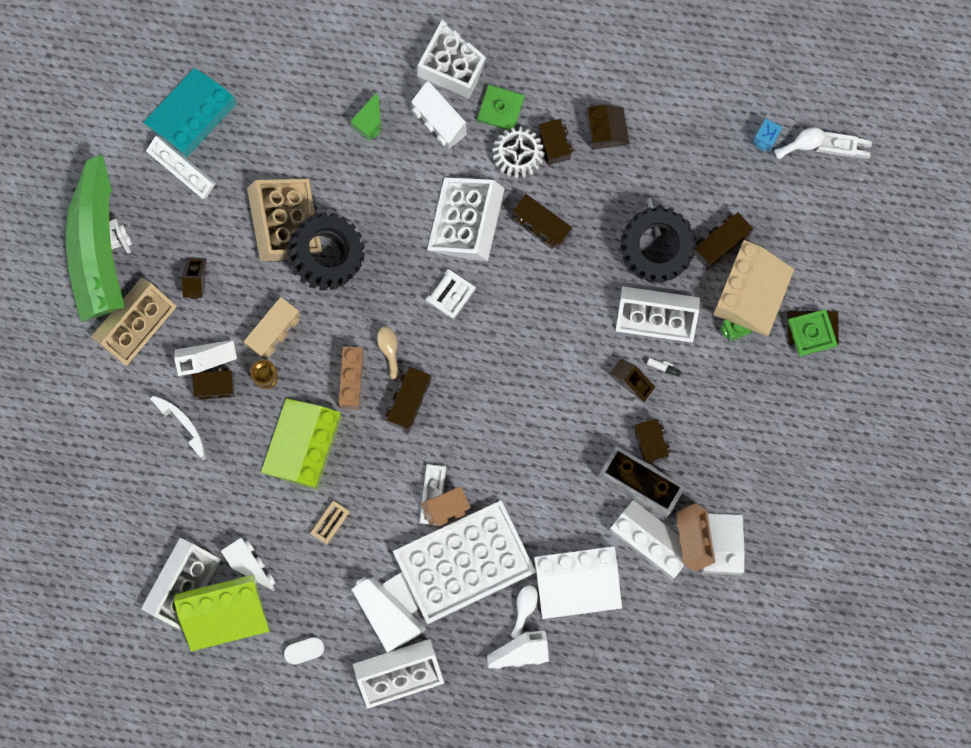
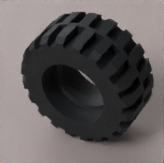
M650 207L637 213L628 222L621 236L620 253L623 256L624 264L629 267L628 270L636 274L637 278L645 279L651 283H663L675 279L688 268L695 255V233L690 228V222L688 220L685 221L681 213L677 214L671 208ZM653 227L665 228L674 236L676 241L674 255L663 263H653L647 260L640 250L641 236L645 231Z
M322 212L318 216L316 214L311 215L307 220L305 219L301 222L289 239L287 256H290L288 264L294 267L293 274L301 277L299 281L303 284L305 282L310 283V288L315 289L318 286L322 291H326L328 288L331 290L337 289L351 280L362 266L361 262L365 257V253L362 252L365 249L364 242H360L362 235L360 232L356 233L354 230L356 226L353 223L351 225L348 224V219L344 216L340 219L337 217L338 214L331 213L327 216L326 212ZM325 236L338 244L342 253V261L337 267H325L315 261L310 252V241L314 237Z

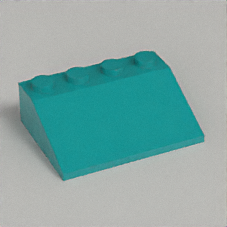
M194 68L143 123L187 158L237 103L235 97L225 88Z

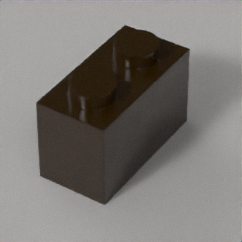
M561 119L538 124V132L544 146L548 165L570 160L573 147L571 142H567L566 135H568L566 124L562 125Z
M219 368L217 372L204 370L192 374L193 397L196 400L235 397V382L232 370Z
M657 418L636 424L634 431L643 461L652 464L668 459L671 449L668 441H664L665 429L663 423H659Z

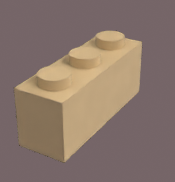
M280 297L244 340L245 346L260 358L265 359L266 356L269 358L275 352L276 348L274 347L276 344L286 339L287 331L290 327L294 328L299 323L300 312Z

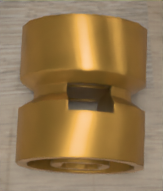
M262 359L252 365L250 370L251 377L259 388L271 389L277 384L279 374L271 361Z

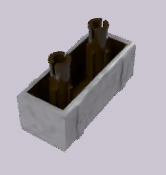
M618 446L615 447L598 476L600 480L607 483L610 487H614L666 519L686 487L677 482L676 479L665 475L651 464L645 463L633 456L632 453Z

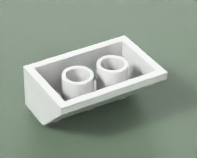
M427 81L412 100L413 109L411 111L416 118L419 119L421 117L423 119L426 129L430 133L433 131L437 135L436 139L442 146L446 145L450 149L467 135L466 122L432 84Z

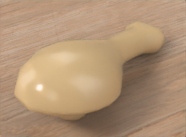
M383 326L378 332V345L383 354L388 358L390 378H400L401 375L395 356L398 340L390 327Z

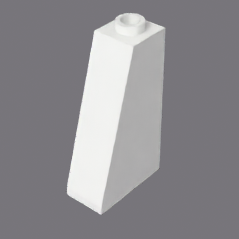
M364 577L356 582L357 586L352 588L354 595L387 652L397 649L426 631L425 626L375 578L367 579Z

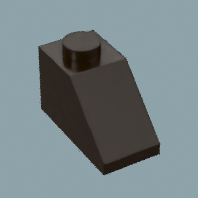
M187 258L181 277L183 298H203L207 258Z
M620 359L609 373L619 385L643 402L646 401L655 389L654 384L635 364Z

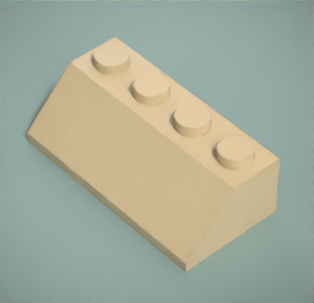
M142 277L124 297L125 308L112 312L91 336L92 339L126 366L177 307L152 283Z

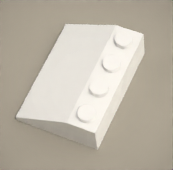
M444 178L427 250L469 260L488 261L505 188L495 180Z
M615 547L534 558L542 619L622 609Z

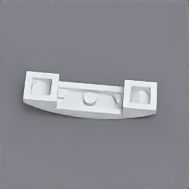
M155 396L150 398L165 416L173 412L194 437L188 442L203 460L206 459L203 441L197 429L186 415L166 400Z

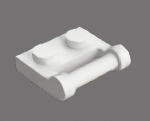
M447 269L442 281L431 296L428 295L425 301L454 320L474 293L476 287ZM450 281L456 282L441 303L437 301Z

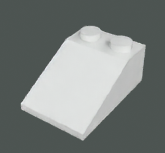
M708 514L716 563L701 569V573L742 575L744 573L743 515Z

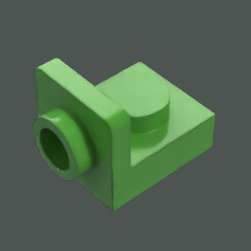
M728 319L722 323L721 332L724 338L728 337L729 342L752 333L751 330L729 322Z

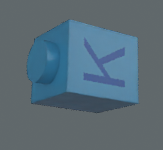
M765 119L754 138L753 144L761 151L770 152L783 127Z

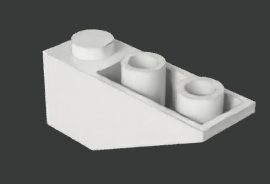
M234 340L176 349L174 359L178 376L198 373L237 359Z
M240 538L221 551L231 568L245 576L255 574L257 583L272 591L276 590L273 586L276 582L270 573L265 574L262 569L265 565L259 557H254L252 554L254 548L248 540L244 541Z
M546 631L524 633L487 655L488 668L500 669L505 666L519 667L524 664L549 662Z

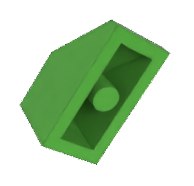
M377 94L350 121L351 127L368 141L372 137L375 139L381 132L380 101Z

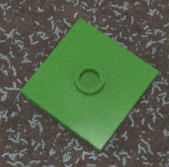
M488 85L477 121L511 131V128L516 126L525 95Z
M826 309L788 319L799 357L838 346Z

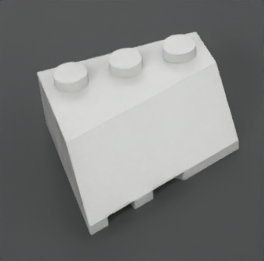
M441 20L418 64L417 77L469 99L477 85L486 57L470 43H466L455 30L452 31Z

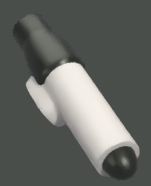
M652 358L644 359L648 366L664 371L667 374L678 377L681 374V371L673 367V364L669 362H660Z

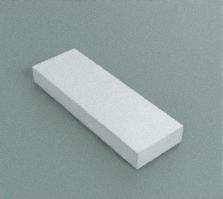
M426 465L422 502L443 494L446 466ZM421 507L420 524L429 525L424 510Z

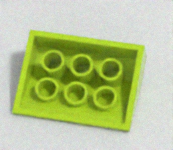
M286 399L261 473L318 490L342 418L341 412L318 405Z
M255 574L175 595L174 603L179 621L191 651L270 632Z

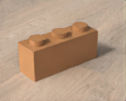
M343 347L339 395L340 409L360 410L364 361L363 348Z
M695 503L676 512V524L679 529V543L682 548V561L684 565L694 571H698L716 563L707 510Z

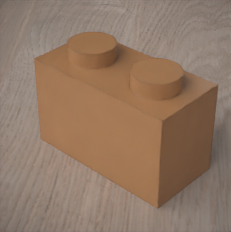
M462 487L452 489L421 503L429 525L436 524L437 527L448 523L447 519L452 516L457 519L466 515L465 511L471 509Z

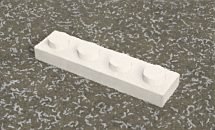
M160 135L155 136L146 152L202 199L207 198L216 183Z

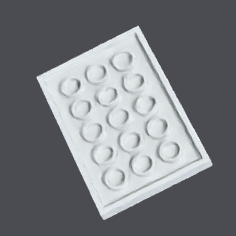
M502 501L393 551L427 625L536 573Z

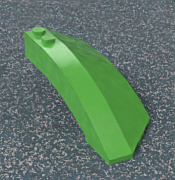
M103 155L86 161L68 208L66 225L67 261L81 322L125 308L111 248L109 197L112 189Z

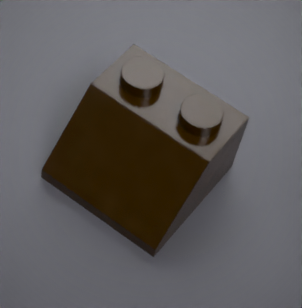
M608 104L587 107L586 119L592 150L630 145L624 108Z

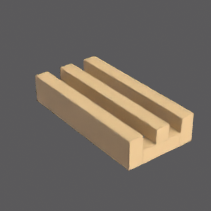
M333 500L311 534L328 545L350 511ZM334 507L338 508L335 514L328 522V524L321 532V534L319 535L317 532L323 525L329 514L332 512ZM340 512H344L339 521L337 522V524L334 526V528L328 535V537L325 539L324 535L327 533L331 525L334 523Z

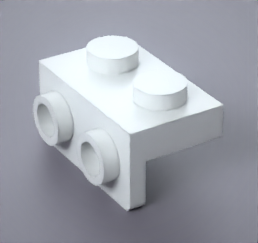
M117 219L109 221L111 248L115 249L123 246L127 254L131 253L129 246L132 245V242L126 233L124 225H119Z

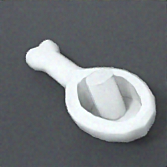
M816 127L805 129L794 142L783 148L775 149L774 153L777 159H781L784 155L797 149H815L823 142L825 138L824 131Z
M532 585L525 586L517 597L518 617L515 629L511 634L512 638L522 635L525 619L534 611L537 605L538 594Z

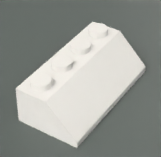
M622 286L616 331L693 343L699 314L700 297Z
M633 500L610 528L609 532L673 581L684 567L682 548L679 543L680 536Z
M180 538L141 609L183 631L174 603L175 595L206 587L221 559Z
M430 639L353 664L356 679L367 709L444 684Z

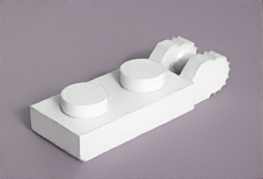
M824 132L825 138L816 149V152L868 159L870 158V152L856 149L857 146L871 147L872 142L855 136Z

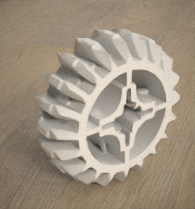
M512 127L511 133L505 130V136H498L499 141L494 142L496 147L493 148V153L495 154L493 160L497 161L496 167H501L502 173L508 170L507 176L510 177L512 173H515L514 177L517 179L519 173L525 178L526 172L532 175V169L536 171L539 169L537 164L540 165L543 162L541 158L544 157V152H542L544 146L540 144V138L535 139V132L529 135L530 130L526 129L525 132H522V127H519V130L515 132V128ZM516 140L513 146L504 148L509 142ZM522 140L529 143L532 146L533 150H530V148L525 147L522 144ZM518 145H520L521 155H519L517 160L516 150H518ZM503 155L512 158L514 165L509 163ZM533 157L528 163L520 165L522 160Z

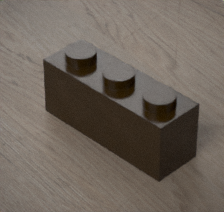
M527 194L524 195L512 211L513 221L516 224L526 226L531 235L536 238L538 236L545 240L544 244L551 249L556 248L559 250L572 233L573 227Z
M739 212L734 216L733 214L727 216L723 220L724 224L722 226H715L709 232V236L706 239L701 238L696 242L695 256L707 269L711 268L752 234L754 229Z
M410 366L408 371L404 370L400 379L403 382L401 388H397L393 396V400H395L393 407L389 406L385 415L388 418V424L410 432L431 382L432 376Z

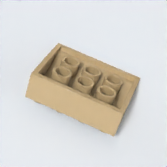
M309 179L255 180L247 190L260 261L289 259L290 256H287V249L292 233L301 222L315 214ZM319 236L314 237L310 241L311 254L322 252Z
M744 240L713 315L724 320L728 319L729 322L768 337L794 269L763 247Z

